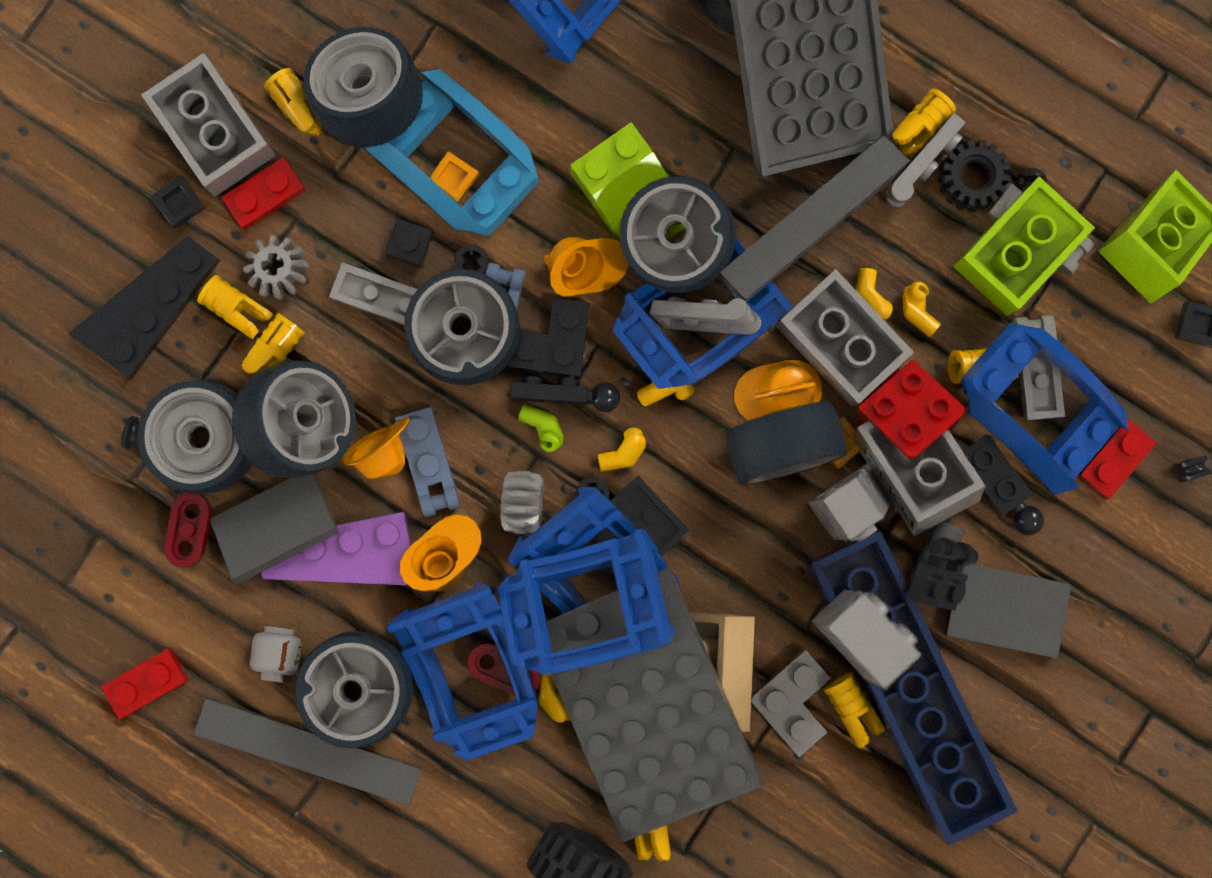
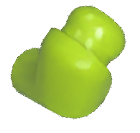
M524 403L518 421L536 427L540 439L539 444L544 451H556L563 444V433L557 417L552 413Z

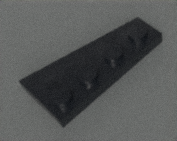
M187 236L68 334L123 375L132 379L221 260Z

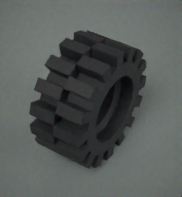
M969 140L964 145L959 144L945 158L939 168L941 173L938 175V183L942 182L939 190L941 194L946 193L948 195L946 201L949 204L955 202L957 203V209L962 211L964 208H968V212H975L979 208L980 210L987 208L1007 190L1006 185L1010 182L1011 176L1007 175V172L1011 169L1010 163L1004 164L1003 160L1007 156L1004 152L998 154L995 151L998 146L995 144L988 147L985 146V140H979L977 143H974V140ZM977 163L986 170L987 182L983 188L971 189L962 182L961 169L965 164Z

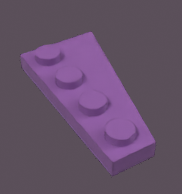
M405 512L337 525L338 534L261 572L262 579L407 585L400 574V561L404 552L411 546Z

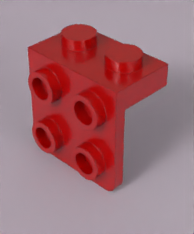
M912 359L902 369L895 370L886 379L884 385L876 392H871L858 404L856 425L859 427L869 421L907 458L915 459L963 417L965 409L957 399Z

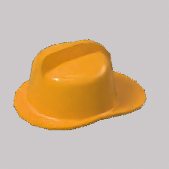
M567 237L560 240L549 254L544 255V262L550 272V285L555 293L563 297L608 290L620 282L628 268V263L621 248V242L610 238L585 240L579 237Z
M785 360L758 366L747 371L738 380L734 390V403L738 412L747 421L792 407L820 402L822 382L817 371L809 364L800 360Z
M405 417L389 427L381 428L364 436L348 449L342 457V463L345 466L353 465L368 479H377L399 473L405 465L406 455L399 433L409 423L410 418Z
M464 515L448 516L436 523L404 552L400 561V574L404 582L412 589L420 591L432 590L438 592L454 587L460 581L464 569L478 554L481 546V531L477 523Z

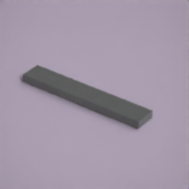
M883 135L719 273L718 278L738 298L743 299L745 302L749 301L908 166L910 160Z
M210 697L205 699L193 734L408 806L411 804L423 768L362 747L345 748L334 746L321 740L310 730Z

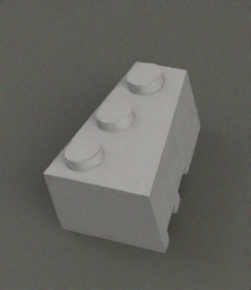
M866 463L809 501L808 505L832 540H844L845 542L857 540V542H860L877 530L874 524L884 517L892 501Z

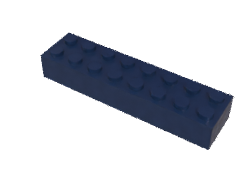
M875 531L860 542H857V540L849 542L806 563L826 607L844 590L866 592L869 595L873 593L888 608L889 612L885 617L897 625L902 624L918 641L913 647L921 655L885 689L865 679L860 673L859 675L938 837L949 846L1018 812L916 602L906 598L909 588L881 531Z

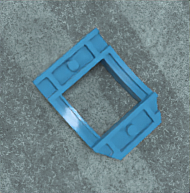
M441 69L421 72L425 78L421 83L423 98L421 109L415 121L396 139H392L383 145L366 147L365 150L427 203L456 232L464 230L472 231L477 235L490 236L540 182L533 163L531 150L488 108ZM454 107L470 118L509 154L506 160L462 207L408 159L409 155Z

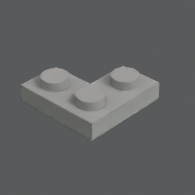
M805 649L751 695L752 704L798 757L804 754L827 733L803 703L831 679Z

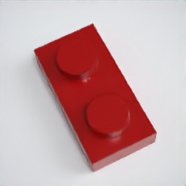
M283 157L221 198L240 227L245 231L304 193L306 189Z
M1129 418L1127 419L1129 431L1119 427L1077 475L1105 500L1113 496L1157 443Z
M169 648L106 683L101 688L120 720L188 682L189 679L172 648Z

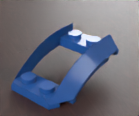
M561 0L508 1L548 46L544 54L566 63H572L576 58L574 54L582 43L589 40L598 26L621 0H585L573 14Z
M737 236L734 252L728 265L747 250ZM771 281L746 302L751 310L761 318L760 329L751 335L731 334L707 353L689 364L649 314L653 300L667 301L677 293L662 291L649 284H645L633 293H628L624 296L625 302L620 317L617 316L613 333L658 389L685 386L697 383L724 365L758 339L794 307L788 297ZM729 289V291L734 295V297H735V298H738V297Z
M1010 322L961 378L963 394L968 396L969 409L966 411L967 414L975 418L998 438L1033 475L1039 477L1047 486L1046 489L1049 493L1053 495L1079 488L1080 486L1074 479L1120 427L1129 431L1127 412L1110 391L1074 354L1041 328ZM1038 351L1053 362L1090 400L1047 450L994 403Z
M596 487L578 488L580 495L528 538L525 539L520 535L508 559L513 566L517 565L520 567V561L525 559L533 560L580 549L606 527L618 539L635 534V531L638 529ZM657 552L653 553L657 572L669 568ZM673 573L674 578H675V580H676V582H677V584H678V587H679V580H678V578L676 577V575ZM567 578L539 583L540 591L563 614L587 604L586 600Z
M640 529L635 531V534L620 539L613 538L562 554L520 561V567L513 576H507L497 588L511 664L524 669H530L542 675H551L622 659L669 645L676 626H670L653 554L659 552L647 532ZM613 567L628 635L585 647L552 653L539 583L574 577Z
M476 581L472 589L414 611L409 607L388 623L386 627L389 633L393 632L400 643L402 647L401 654L422 694L434 731L432 737L435 742L443 741L454 748L452 753L467 761L534 737L538 701L528 669L511 664L502 611L488 585ZM488 628L506 666L516 699L459 719L453 696L433 647Z

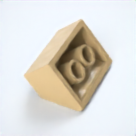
M690 612L741 731L750 732L755 617Z

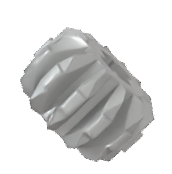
M271 235L268 246L261 240L256 241V247L260 251L257 254L252 251L246 252V257L253 261L254 264H248L243 267V271L246 274L253 275L248 281L249 286L252 288L260 287L259 294L265 298L273 291V295L277 300L283 299L284 288L292 295H295L297 293V289L293 285L295 280L302 284H305L307 280L298 273V271L309 268L307 261L299 260L304 254L301 247L293 248V241L288 237L280 243L275 235ZM278 260L283 264V267L277 268V274L274 275L269 268L275 267Z
M530 471L508 472L505 476L500 506V519L502 520L501 525L504 531L527 535V533H534L541 527L544 502V480L541 475L531 473Z

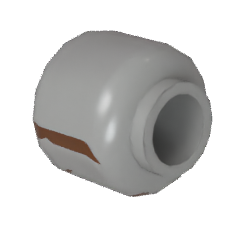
M264 626V632L256 633L253 637L249 666L252 670L261 672L260 680L283 683L284 675H293L298 671L302 641L297 636H294V630Z

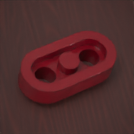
M183 493L174 500L171 506L164 553L167 560L174 566L182 568L192 567L198 564L204 557L211 523L210 518L212 517V506L209 500L202 494ZM193 504L199 508V514L194 519L188 515V509ZM186 541L192 545V552L188 556L184 555L181 550L182 544Z
M483 643L476 646L468 657V669L471 675L479 681L515 696L509 674L497 646L493 643ZM483 655H491L494 658L495 663L492 668L486 669L481 665L480 661ZM528 669L534 690L536 691L540 683V673Z

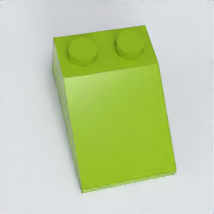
M632 122L570 165L572 178L619 242L622 216L632 197L647 184L668 177L654 152ZM682 224L673 225L668 231V240L684 230L685 226Z
M1174 170L1112 233L1098 252L1151 304L1181 285L1211 245L1212 205L1177 170Z
M1038 177L975 241L953 267L1006 316H1009L1018 311L1095 227L1041 177Z

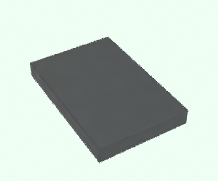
M316 474L291 477L210 518L231 580L236 585L339 533Z
M974 564L964 566L962 573L968 575L965 583L966 593L963 600L957 605L956 611H948L944 635L1058 659L1071 584Z

